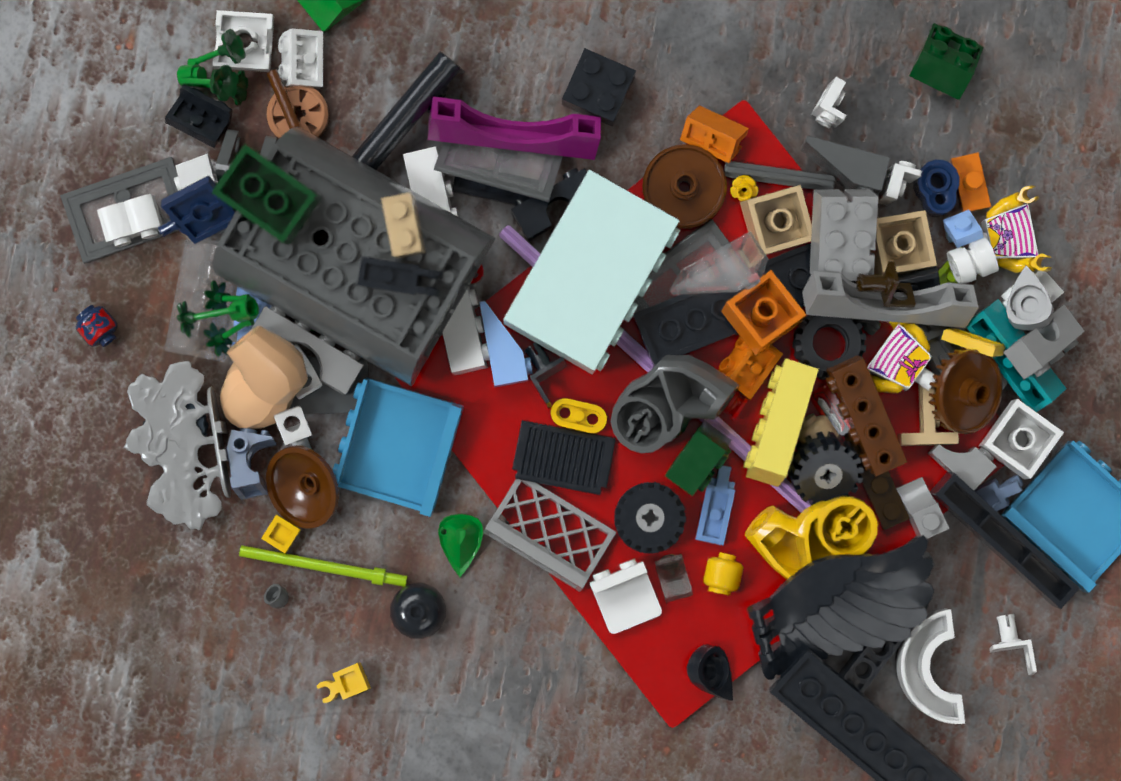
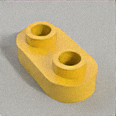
M563 398L556 401L551 408L552 420L561 427L587 433H598L605 427L607 422L605 411L597 405ZM562 408L570 410L571 414L568 418L560 416L559 412ZM590 414H595L598 417V422L594 425L587 422V417Z

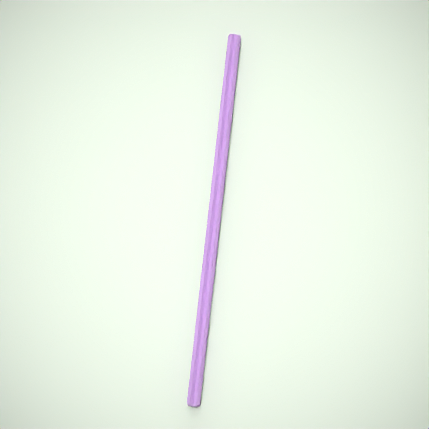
M507 225L500 232V238L534 267L541 254L511 226ZM623 331L616 344L644 370L649 372L653 365L648 352L626 331ZM719 417L714 420L699 419L701 422L705 420L730 438L729 447L745 461L751 446ZM786 478L779 487L771 485L801 513L804 509L811 506L809 500L804 502L801 499L800 495L795 491L793 484Z

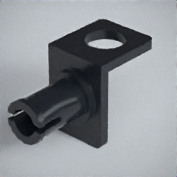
M533 343L538 355L535 354L531 346L525 349V353L530 357V360L537 369L536 373L531 375L530 378L549 409L552 405L539 383L564 369L567 365L563 357L552 362L544 348L537 343Z

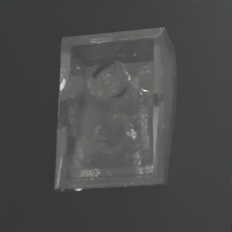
M750 231L680 270L670 288V292L672 295L737 292L744 287L746 290H749L760 283V278L765 272L764 269L769 259Z

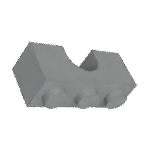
M1062 305L1054 311L1053 319L1049 325L1040 329H1033L1006 349L1004 354L1023 379H1026L1033 373L1038 377L1051 367L1048 362L1051 365L1065 355L1063 351L1066 353L1079 343L1076 338L1085 331L1067 307Z

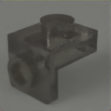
M682 554L665 555L660 560L655 561L657 575L666 603L693 595Z

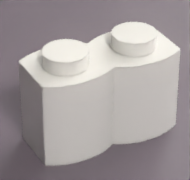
M152 194L139 196L97 210L105 240L109 244H114L115 247L132 243L131 239L137 236H141L142 239L155 237L158 235V226L163 225L155 196Z

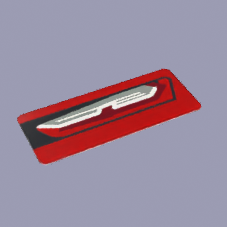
M824 384L811 393L810 400L821 415L829 418L838 435L843 436L851 429L847 419H842L837 408V404L840 402L831 393L828 385Z

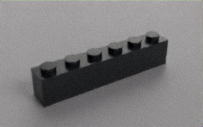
M947 471L930 490L931 495L1052 606L1062 609L1080 589L955 473Z

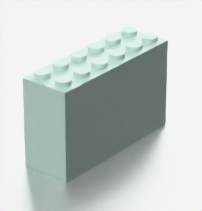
M588 170L504 318V325L590 374H593L595 369L601 372L610 356L605 351L609 344L615 347L624 331L620 327L622 321L629 322L638 306L634 302L637 295L643 298L652 282V279L648 277L651 270L657 273L666 257V254L662 253L664 247L671 248L680 232V229L676 228L679 220L595 172Z

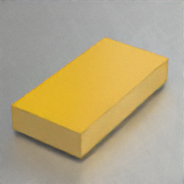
M958 328L944 330L941 340L967 349L978 350L980 353L990 357L1003 356L1006 347L1002 343Z

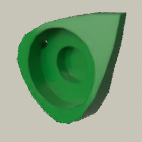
M462 513L444 517L438 529L441 547L459 577L462 576L481 546L484 534L483 525L479 518Z

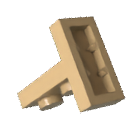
M918 384L920 433L898 434L900 446L959 444L957 432H935V428L940 426V421L935 420V414H932L935 406L929 404V401L933 398L929 396V393L936 394V387L932 386L929 390H926Z

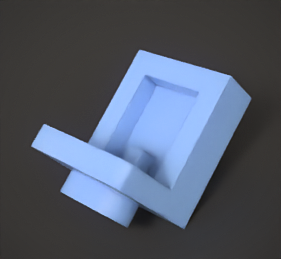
M970 210L943 220L946 238L949 242H954L957 248L984 238L983 231Z

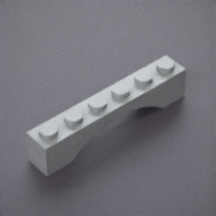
M813 271L802 291L806 315L966 328L979 308L974 286L969 284L944 283L932 288L913 291L916 302L914 308L884 307L880 292H858L856 284L846 279L841 273ZM895 292L893 295L898 300L907 299L904 292Z

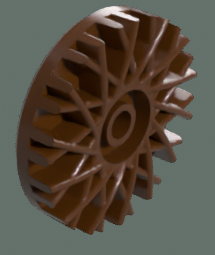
M689 144L671 146L658 153L647 166L642 183L644 200L678 219L679 222L676 228L680 230L682 228H698L714 218L722 207L727 191L726 176L719 161L705 149ZM682 182H686L689 184L690 189L683 192L679 189V185Z
M961 348V350H954L953 353H948L950 360L942 359V365L936 366L942 372L940 375H932L935 381L930 382L929 385L936 387V394L929 393V396L933 397L929 404L937 407L936 410L932 411V414H935V420L942 422L940 426L944 427V429L961 434H971L981 430L994 417L1000 405L1003 383L1000 369L992 357L982 354L975 349Z

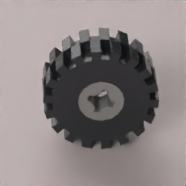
M828 431L825 437L822 432H817V438L812 439L809 435L805 437V444H802L800 441L796 444L798 451L793 453L788 475L795 491L804 502L809 500L810 505L839 496H849L848 493L850 491L853 493L857 492L858 487L856 483H862L863 477L860 473H863V466L853 445L849 440L846 441L844 436L839 434L836 437L834 432Z
M655 482L641 483L628 489L619 499L614 512V524L619 537L633 550L642 553H658L669 549L679 540L686 522L685 508L679 496L669 487Z

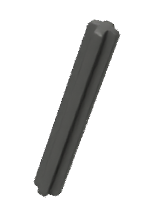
M736 161L726 162L724 166V173L728 178L736 179L738 176L748 175L756 182L792 187L801 185V188L813 190H833L835 185V176Z

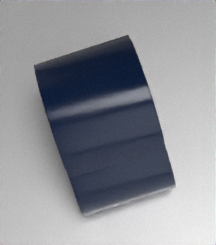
M935 159L927 162L920 169L922 171L921 177L913 181V189L916 196L921 200L923 210L926 211L927 215L941 217L954 208L956 204V191L959 187L960 177L957 169L951 163Z

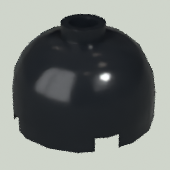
M412 583L402 587L394 595L390 604V617L394 627L402 635L411 639H424L432 636L442 627L446 618V605L443 596L435 587L426 583Z

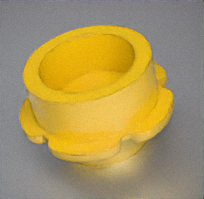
M741 175L732 182L731 195L734 198H738L739 201L742 202L757 196L758 187L756 186V181L751 176Z

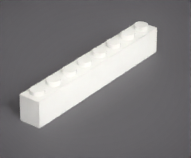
M436 146L403 154L411 190L459 217L457 208L451 207L449 197L454 196L451 181L445 180L443 172L434 170L439 155ZM470 287L467 288L443 331L451 373L454 375L488 368L486 361L490 360L487 343L482 344L480 333H484L481 316L476 317L474 306L478 305L475 289H470Z

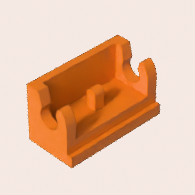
M699 105L687 116L680 140L689 145L701 147L710 152L714 157L730 163L740 152L742 146L739 144L746 137L749 128Z

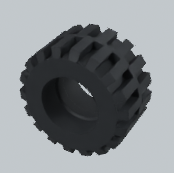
M808 315L802 320L793 335L792 348H794L795 352L793 354L794 358L801 364L817 368L818 373L816 377L825 380L829 377L826 369L856 355L863 356V353L866 351V346L864 345L866 335L861 330L863 326L860 322L857 323L855 319ZM825 327H831L841 333L845 341V350L838 359L828 361L816 354L813 348V337L817 331Z

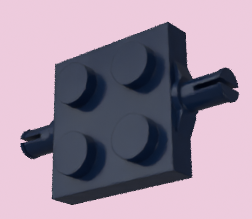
M208 175L161 200V208L169 215L171 221L158 226V230L163 237L178 230L187 235L196 244L226 229L237 210L211 193L217 184Z

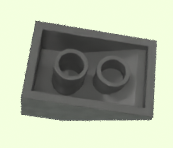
M807 136L802 143L800 150L827 174L835 176V181L843 188L870 189L876 195L882 191L890 157Z

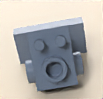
M250 428L231 431L226 447L231 471L230 482L233 491L241 500L268 494L265 480L259 472L251 470V459L258 450L277 446L273 437L266 430H262L261 435L257 434L256 430Z

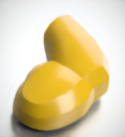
M839 496L807 507L797 518L786 514L774 505L767 507L751 522L745 532V536L768 564L787 580L808 563L822 557L842 554H865L877 535V520L873 510L864 501L855 497Z

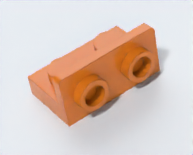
M740 336L731 354L721 362L718 371L738 383L740 386L737 391L751 400L783 353L773 345H770L756 356Z

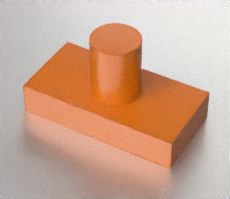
M979 152L951 158L950 163L957 169L960 177L957 194L961 211L970 210V212L990 208L991 203Z

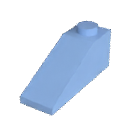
M485 301L479 302L494 386L500 387L528 382L527 375L533 374L530 357L524 358L523 351Z

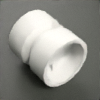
M985 237L971 242L968 250L959 247L947 252L950 269L958 284H967L976 280L977 274L985 277L998 271L995 253Z

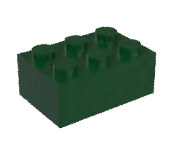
M246 144L211 192L288 246L322 199L318 194Z

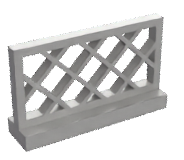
M516 479L483 533L580 592L616 534V531L539 484ZM521 482L532 489L534 499L518 502L516 489ZM536 491L543 495V497L538 498ZM513 496L514 503L507 505ZM549 499L555 502L558 514L542 517L539 502ZM535 503L538 518L523 521L519 506ZM516 507L519 523L508 525L499 519L503 510ZM561 507H563L564 509H566V510H568V511L562 512V511H561ZM574 514L580 518L582 528L567 532L563 516ZM559 518L563 533L547 536L544 521ZM585 521L592 526L586 527ZM540 522L543 538L532 540L527 537L524 525ZM520 527V528H521V532L517 531V530L514 529V528ZM599 529L608 535L603 544L591 547L587 531ZM583 532L587 548L571 551L568 536ZM564 537L567 552L558 555L553 553L548 540ZM544 541L546 548L540 545L539 542ZM599 549L595 557H593L592 550ZM588 552L591 564L586 572L575 566L573 555ZM569 556L570 562L566 561L562 557Z

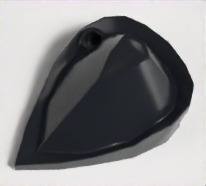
M709 644L698 647L691 655L687 664V675L690 681L706 693L733 701L731 670L725 651L721 647Z

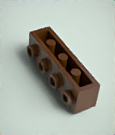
M856 355L826 369L829 375L826 378L827 385L832 394H837L840 401L837 404L838 411L842 419H847L851 429L848 430L849 437L854 446L858 445L862 455H859L863 469L865 471L869 470L873 475L878 476L907 463L864 358Z

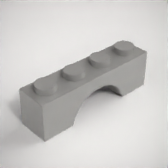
M265 306L250 330L259 325L290 343L301 344L310 349L319 363L320 381L338 393L346 395L363 367L358 362L360 357L346 349L343 353L334 348L336 343L323 335L317 338L309 333L311 328L297 320L295 323H292L285 318L286 314L274 306H271L269 309Z

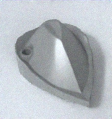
M1027 266L1024 267L1008 297L1006 308L1009 322L1014 328L1020 330L1043 328L1050 324L1054 314L1049 294L1037 276Z

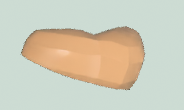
M258 325L241 337L227 351L234 363L228 370L221 388L220 405L229 422L240 429L250 428L255 430L275 424L274 415L291 407L295 395L308 380L303 355L290 342Z

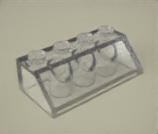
M186 239L164 351L225 363L226 355L223 352L218 357L214 352V347L206 346L210 339L204 335L203 330H210L209 325L213 322L218 331L222 327L228 331L231 329L233 322L229 314L197 320L196 323H193L194 330H191V338H188L185 333H181V322L176 319L177 315H179L177 304H182L183 301H186L188 311L195 312V314L212 311V308L209 310L205 309V304L210 299L204 295L205 290L211 291V281L215 280L218 286L220 283L226 282L224 293H229L231 296H236L237 286L219 277L213 271V259L217 245L203 242L194 244L191 240ZM227 302V308H229V305L233 302Z

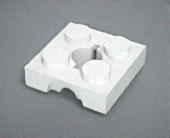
M217 10L215 50L218 49V46L223 45L221 35L226 33L228 29H233L236 35L241 33L251 35L253 41H258V45L256 42H251L248 47L243 48L246 57L238 64H235L230 57L219 55L213 58L212 66L220 69L222 65H229L233 70L269 72L274 25L273 14Z

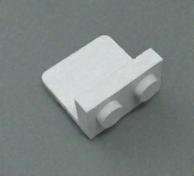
M636 559L629 560L619 565L621 570L610 574L609 569L593 575L594 581L589 582L608 630L612 634L658 617L662 613L642 561L637 563Z

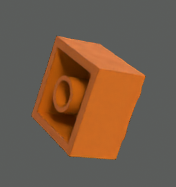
M772 270L727 301L721 311L756 356L798 326L806 316L805 312Z

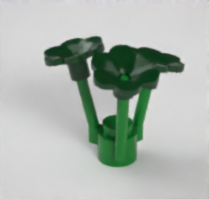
M228 29L226 33L221 35L223 45L218 46L217 50L200 57L189 58L187 65H182L178 68L177 80L181 86L185 84L196 88L208 87L213 94H217L220 101H227L229 97H232L235 105L240 106L242 101H245L247 98L248 78L245 77V71L232 72L229 65H222L220 69H215L212 72L211 79H207L205 68L199 65L219 55L230 57L235 64L245 59L246 53L243 49L244 44L241 37L236 35L233 29Z

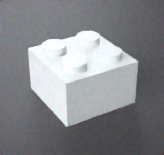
M1015 399L1010 401L979 447L987 450L995 459L1023 479H1031L1064 432L1023 402Z

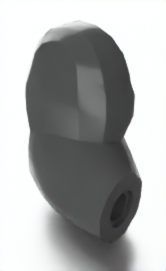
M666 355L647 374L633 380L621 393L612 411L611 425L613 433L621 444L632 451L639 453L654 452L684 433L691 419H716L731 401L740 385L708 363L690 355Z

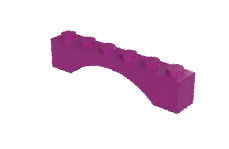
M433 97L429 114L427 140L595 160L601 139V117L570 114L548 121H511L484 114L470 107L462 100Z

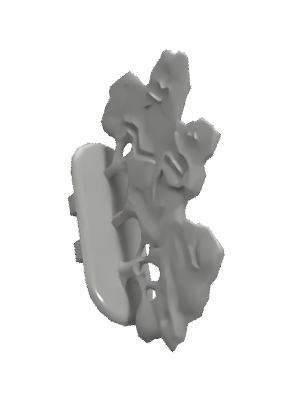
M189 361L170 364L162 383H159L154 377L140 374L135 382L129 385L127 393L132 409L137 411L146 421L143 426L131 430L124 448L134 454L139 453L142 460L149 466L160 465L163 467L164 473L150 488L147 506L156 513L163 514L165 519L174 525L185 523L189 529L201 530L205 519L217 516L222 509L220 499L210 491L212 481L216 476L220 477L224 495L227 498L231 497L227 467L229 460L222 434H227L228 432L226 422L220 421L217 401L212 386L207 390L208 405L204 406L197 401V393L204 383V375L197 369L192 368ZM191 403L194 404L195 409H187L185 406ZM205 413L210 414L213 436L204 437L196 425V420ZM214 444L218 465L208 469L199 462L197 453L201 445ZM197 466L202 468L203 471L197 473L194 468ZM206 475L207 478L203 479L205 484L198 490H195L193 488L195 480ZM203 490H207V496L205 497L200 496Z

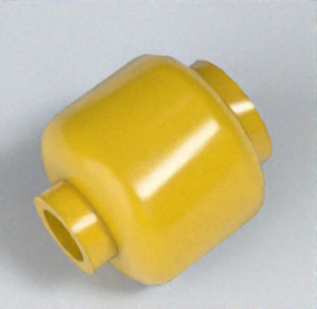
M719 552L718 558L711 557L708 559L703 579L704 584L709 586L708 591L730 595L731 591L734 592L739 589L743 566L735 562L736 556Z

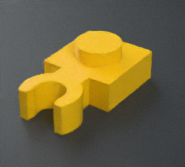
M361 662L332 673L335 682L326 680L317 685L318 689L325 686L330 689V695L322 699L323 703L335 700L339 693L344 700L371 689Z

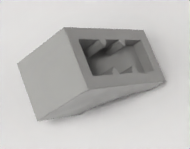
M937 444L928 452L946 471L955 473L973 490L997 467L991 462L994 457L982 447L979 450L973 447L968 452L956 453Z
M922 477L896 488L910 517L909 521L917 538L924 535L928 539L949 529L938 503L932 497Z

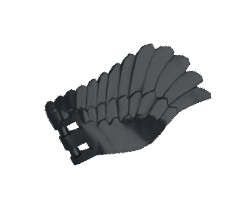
M922 535L910 543L884 554L830 555L814 560L788 578L770 597L749 606L747 612L749 618L753 620L752 631L755 643L760 647L758 655L764 677L767 680H773L775 675H782L806 648H809L819 658L824 660L828 658V654L842 655L843 650L857 652L862 651L863 646L882 648L886 641L901 642L910 638V629L919 626L927 618L925 606L931 601L934 593L931 583L925 582L934 566L931 557L923 558L927 550V538ZM770 610H773L774 615L764 619V616ZM779 635L780 641L771 644L770 642L773 638Z

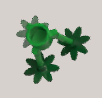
M212 280L210 285L211 291H204V295L210 299L205 304V309L209 310L212 308V311L195 314V312L188 311L187 302L183 301L182 304H177L179 315H177L176 319L181 322V333H185L188 338H191V330H194L193 323L200 319L229 314L232 320L241 322L228 331L224 327L218 331L213 322L209 325L210 330H203L204 335L210 339L206 346L214 347V352L219 357L222 352L228 355L227 351L229 348L227 345H231L233 342L229 339L230 336L247 326L254 325L253 319L258 317L259 307L256 300L249 294L231 296L229 293H224L226 282H222L218 286L216 281ZM227 302H233L232 304L229 305V308H227L226 303H227Z

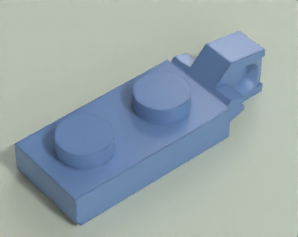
M722 465L718 470L717 478H712L706 487L696 540L724 545L735 494V483L729 482L730 466Z

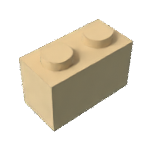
M411 193L382 198L393 257L399 259L426 253L415 196Z

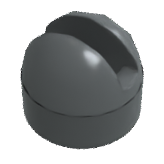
M279 584L271 585L264 594V602L273 608L280 609L285 607L289 601L288 592Z

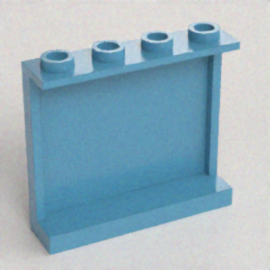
M366 377L362 383L358 382L353 396L354 399H357L355 410L350 409L346 426L350 428L347 437H342L338 448V453H342L339 464L335 463L332 469L338 483V488H344L420 511V514L431 517L434 513L464 406Z
M1073 440L1068 441L1004 510L1001 516L1069 577L1082 592L1090 593L1097 585L1095 581L1121 554V479L1117 481L1110 474L1112 469L1101 460L1096 462L1089 455L1091 450L1081 441L1076 443Z

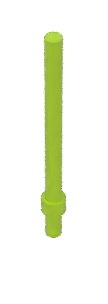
M241 545L239 552L240 557L370 580L372 584L381 586L384 583L402 587L407 584L408 576L389 573L383 568L375 567L373 570Z

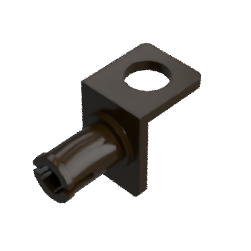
M889 261L882 275L858 274L859 277H857L856 281L858 292H880L884 307H915L916 302L910 283H899L894 261ZM896 290H901L906 294L907 299L898 300L893 295Z

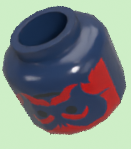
M90 305L76 317L78 321L75 326L76 331L90 347L100 344L102 347H106L116 338L114 332L117 330L118 324L105 307Z

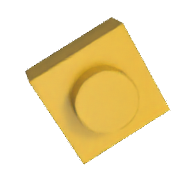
M276 515L261 539L286 554L301 529Z

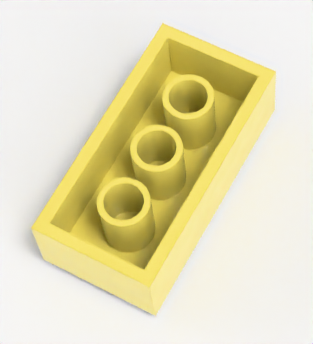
M785 359L781 366L776 365L768 384V388L772 389V392H768L760 410V414L764 415V418H760L752 436V441H755L756 444L755 446L752 445L743 467L748 468L746 477L779 487L786 478L818 373L817 368L789 359Z

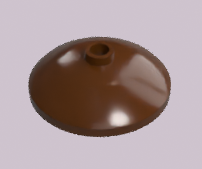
M303 446L284 448L272 457L266 472V486L270 500L278 513L291 524L301 528H316L328 522L333 517L338 506L339 488L334 472L326 460L317 452Z

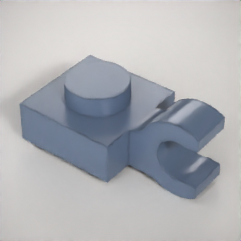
M1019 475L1012 476L1001 485L995 478L978 486L974 491L994 510L998 511L1009 506L1010 501L1007 497L1022 491L1021 486L1023 482Z

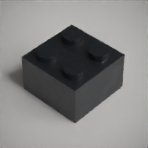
M584 48L563 95L562 105L584 115L601 117L602 123L613 127L635 78L636 70Z

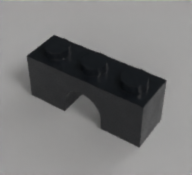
M574 168L562 175L564 180L554 185L549 202L523 196L513 203L515 207L511 209V213L527 242L552 228L546 213L548 206L557 200L566 201L570 204L587 174L585 168L580 171Z

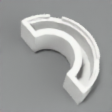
M939 609L928 613L927 618L910 631L911 637L903 640L900 644L896 660L897 676L904 694L917 709L942 722L965 724L962 695L940 689L933 681L930 672V659L935 649L944 641L955 638L951 609Z

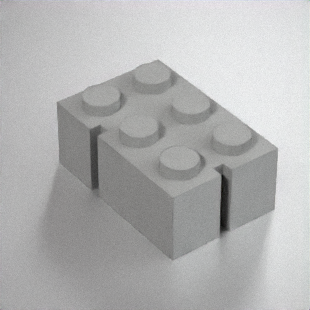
M839 189L814 190L810 274L813 271L841 273L849 281H857L858 274L860 273L874 275L875 255L870 250H875L878 196L870 189H844V193Z

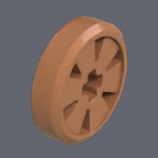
M284 86L294 112H296V108H301V111L306 113L305 116L300 118L299 124L301 128L320 138L329 122V109L323 96L310 86ZM274 94L267 107V121L274 135L280 138L290 129Z

